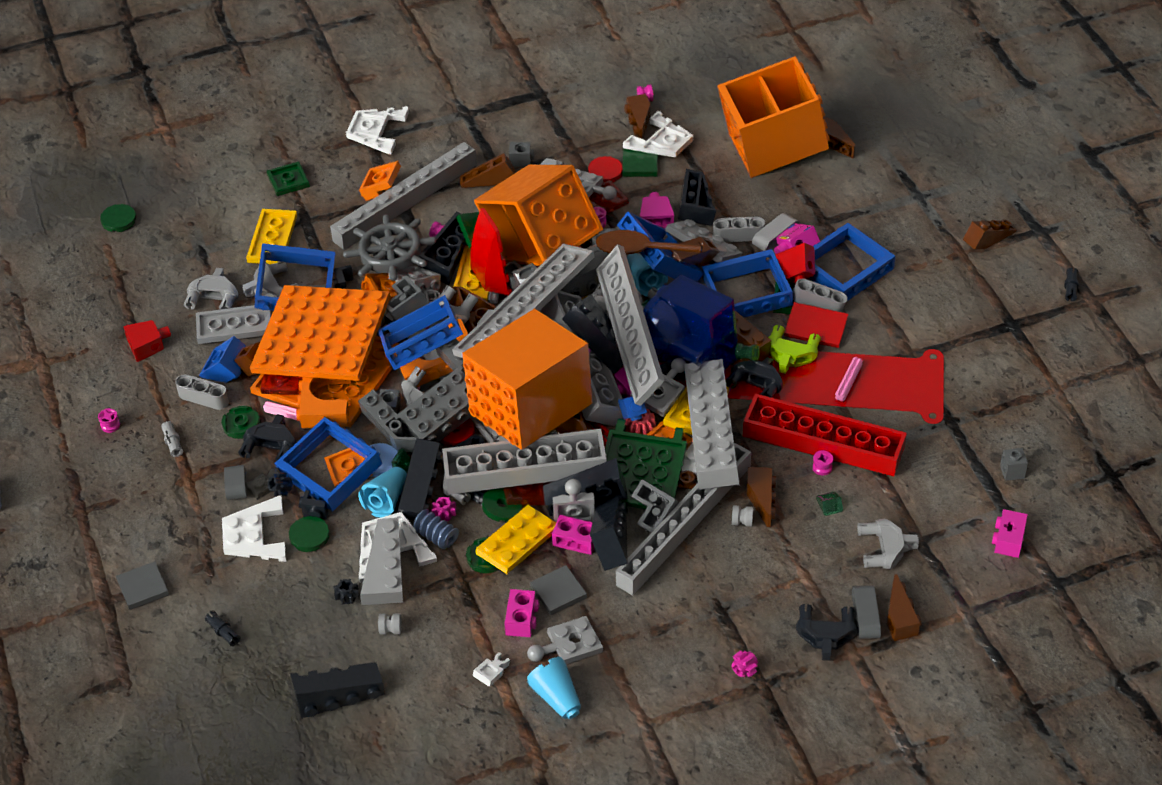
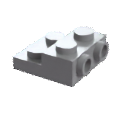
M417 266L397 271L396 282L407 275L423 293L427 290H438L440 288L441 274Z

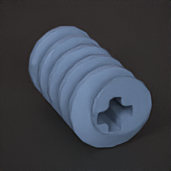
M428 509L422 510L415 518L413 527L416 532L432 541L435 545H438L441 549L449 548L459 536L458 528L453 529V525H447V521H441L439 516L435 517V514L433 512L429 513Z

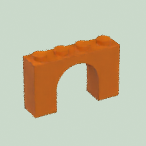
M461 318L457 319L463 335L456 338L459 342L468 335ZM440 357L434 360L417 358L400 367L405 380L409 378L415 366L420 368L416 376L419 375L421 370L426 372L417 387L453 372Z
M303 377L302 380H299V391L301 394H298V406H300V409L296 410V418L300 420L301 428H313L324 417L332 422L336 421L340 427H348L349 409L347 399L322 400L316 398L313 394L322 386L350 384L351 380Z

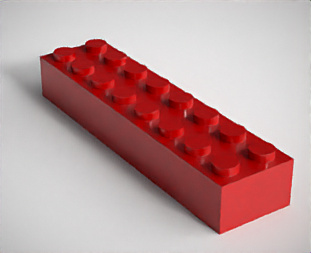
M759 394L754 395L743 421V437L811 455L822 450L828 451L832 454L833 461L890 476H895L905 449L907 435L906 432Z

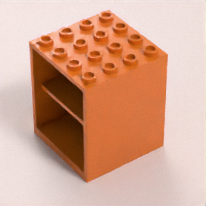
M796 56L717 85L729 135L751 178L829 149L828 142L830 138L827 131H825L828 128L826 121L823 119L825 113L821 106L823 104L820 94H816L817 91L814 83H810L809 74L807 72L804 73V66L802 62H798Z
M527 165L474 200L479 212L481 208H485L499 229L503 247L501 254L505 258L506 263L515 260L518 264L529 265L533 263L535 266H540L562 244L578 247L603 230L573 165Z
M535 308L462 353L470 414L521 450L592 404L588 343Z

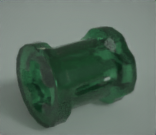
M743 343L736 345L735 357L737 360H742L743 358L750 359L751 361L758 360L760 355L758 345L747 346Z

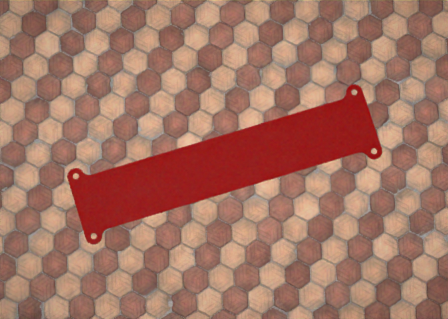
M669 341L667 350L655 349L659 365L669 359L672 362L680 356L688 359L694 355L697 357V362L723 359L725 380L730 376L733 367L706 343ZM936 349L926 350L918 358L818 351L817 358L811 363L796 368L790 366L786 374L779 373L783 382V388L772 397L790 403L911 411L919 413L927 423L937 424L943 420L944 356L942 352ZM935 354L937 358L931 359L930 355ZM854 357L861 358L863 360L862 366L846 399L842 402L836 400L835 393ZM774 360L773 366L779 373V363ZM680 377L674 379L686 388V380ZM740 381L735 388L731 389L730 386L727 396L731 399L753 400L754 395H760L764 389ZM934 413L937 417L935 419H931L929 417V414Z

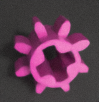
M439 497L436 503L432 502V512L435 514V517L439 516L441 521H450L452 516H456V503L451 502L449 497Z
M739 651L733 656L735 660L732 661V669L738 676H748L750 678L757 672L755 668L758 665V660L752 652Z

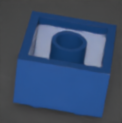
M233 336L213 349L199 376L224 383L237 379L242 371L234 359L246 345Z

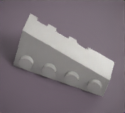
M398 518L377 520L360 593L361 605L403 603Z

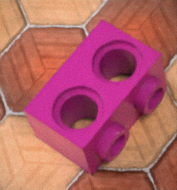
M559 515L552 532L553 546L592 555L595 547L590 536L592 522L576 519L571 516Z
M510 589L505 618V633L507 636L531 637L532 629H536L537 617L534 616V613L539 610V600L536 599L535 591Z

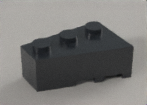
M686 169L682 184L678 220L685 221L689 219L695 223L713 226L716 208L713 207L712 196L709 195V187L704 172Z

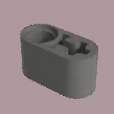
M245 466L224 467L226 499L247 498Z

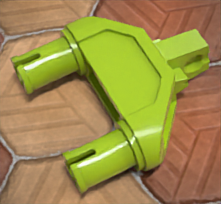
M778 325L773 327L771 335L768 336L771 339L770 356L779 363V373L786 374L790 366L796 368L809 364L817 358V347L821 341V337L816 334L814 340L815 334H811L806 345L781 339L785 332L784 327L780 325L778 331Z

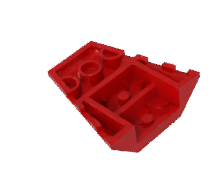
M481 208L472 238L471 269L485 291L509 296L512 290L507 285V282L510 280L508 274H505L504 266H506V261L501 254L503 247L499 229L485 208Z

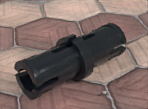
M1073 267L1066 270L1067 277L1064 283L1066 289L1065 299L1069 301V296H1071V302L1077 299V289L1079 288V281L1077 280L1078 269L1074 268V273H1072Z
M210 611L213 617L207 614L205 621L215 629V633L218 636H222L230 646L236 645L232 640L238 644L241 637L231 628L230 623L220 618L215 611Z

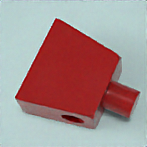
M802 243L775 254L788 282L796 284L799 279H807L814 276V246Z
M152 320L123 326L127 341L137 362L164 349L162 339L171 337L168 326L157 329Z

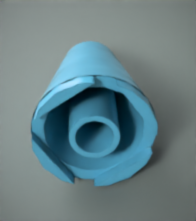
M638 253L629 254L627 260L635 286L640 294L647 296L652 287L661 292L664 283L667 284L668 276L653 270L642 255Z
M393 467L365 483L358 493L362 507L365 510L368 508L372 511L371 515L379 518L393 513L404 489L407 477L405 470L400 467Z
M555 657L548 660L549 665L544 667L541 664L535 668L527 677V682L562 718L572 719L580 713L581 704L566 662L562 657Z

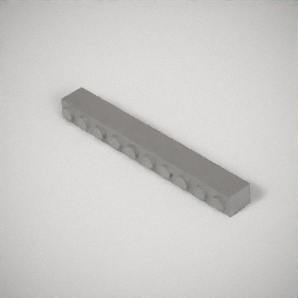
M465 142L461 143L330 226L333 242L343 250L347 249L361 240V237L353 233L355 228L367 232L371 228L383 224L384 215H388L391 221L477 166L476 150Z
M734 443L738 478L740 479L748 471V467H751V451ZM697 483L628 557V564L622 565L616 570V586L633 596L734 485L699 489Z

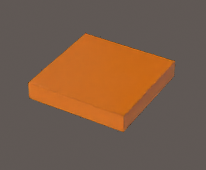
M350 448L325 457L324 459L334 487L336 488L365 458Z

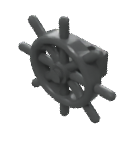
M384 215L383 224L377 225L367 232L355 228L353 233L361 237L359 249L344 251L343 256L345 258L360 256L362 263L365 265L358 272L360 277H364L370 270H373L376 273H389L390 279L395 281L397 280V271L411 267L413 263L425 267L427 265L426 260L419 257L421 246L435 244L437 240L435 237L419 238L415 231L421 224V220L418 218L409 225L395 222L390 223V217Z

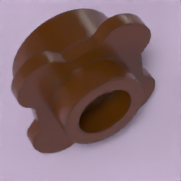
M688 470L682 471L678 488L692 490L696 485L697 475Z

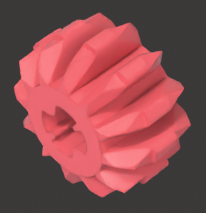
M646 409L647 413L642 414L641 419L631 421L630 418L625 419V432L647 435L656 427L654 413Z

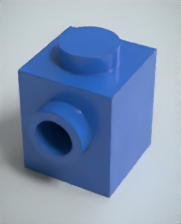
M633 396L618 400L623 419L630 418L631 421L641 419L642 414L647 413L645 403L641 406L635 404Z

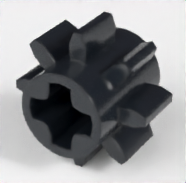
M286 472L273 473V476L269 478L268 489L274 492V496L283 497V495H288V492L292 490L293 481L290 477H286Z
M351 579L340 580L338 586H334L335 600L340 599L342 605L353 604L355 598H359L358 583L353 584Z

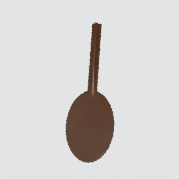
M632 230L609 231L596 239V245L600 250L610 253L618 244L624 247L626 255L639 253L647 248L702 253L703 248L700 245L650 242L646 235Z

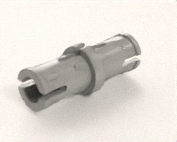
M171 421L164 422L161 428L164 432L165 444L168 445L171 456L179 457L183 454V449L179 442V434L176 433L174 424Z

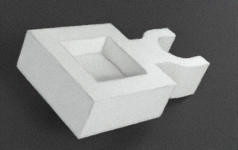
M499 652L495 655L493 661L486 659L474 669L473 676L490 687L503 675L504 669L509 666L510 659L507 658L505 661H500L501 653Z

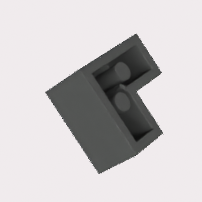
M406 275L392 285L397 295L389 300L386 309L393 320L396 321L429 304L422 290Z
M643 479L631 496L637 502L647 507L637 524L650 533L679 504L676 499Z

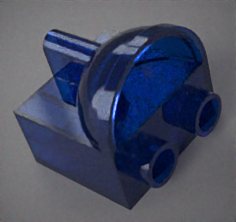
M680 275L670 284L660 287L656 295L643 309L659 362H666L669 359L672 362L676 358H684L700 366L705 361L723 359L725 370L739 358L733 298Z

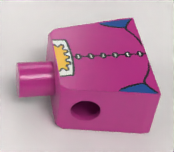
M794 223L777 236L778 246L774 248V252L778 254L802 243L814 246L820 242L814 226Z

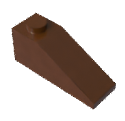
M503 153L460 176V186L463 188L498 185L515 174V167L506 154Z

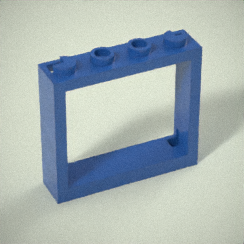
M627 212L617 224L620 230H632L646 235L650 242L679 244L664 228L631 212ZM647 248L639 252L653 270L691 287L704 274L698 266L674 259L672 257L673 253L670 250Z
M849 223L839 227L835 232L827 235L823 240L814 245L815 260L847 239L876 259L877 262L844 284L817 265H815L814 276L808 278L815 283L843 292L847 296V301L892 271L896 257Z
M262 243L254 308L274 310L279 299L277 297L262 296L266 260L328 267L326 288H331L335 252Z
M772 249L702 266L703 280L719 317H722L731 310H735L745 318L793 305V292ZM770 268L781 292L723 306L713 282Z
M446 295L378 330L385 355L394 370L463 335L455 312ZM444 301L445 304L440 306L439 302ZM449 316L448 319L393 347V344ZM389 330V333L385 336L383 332Z
M324 417L274 464L278 472L287 473L286 477H290L295 486L304 492L305 490H310L312 498L326 501L327 508L334 511L383 463L380 458L381 454L376 451L374 446H368L362 438H356L348 429H342L336 421L332 422ZM329 435L365 458L331 492L295 469Z

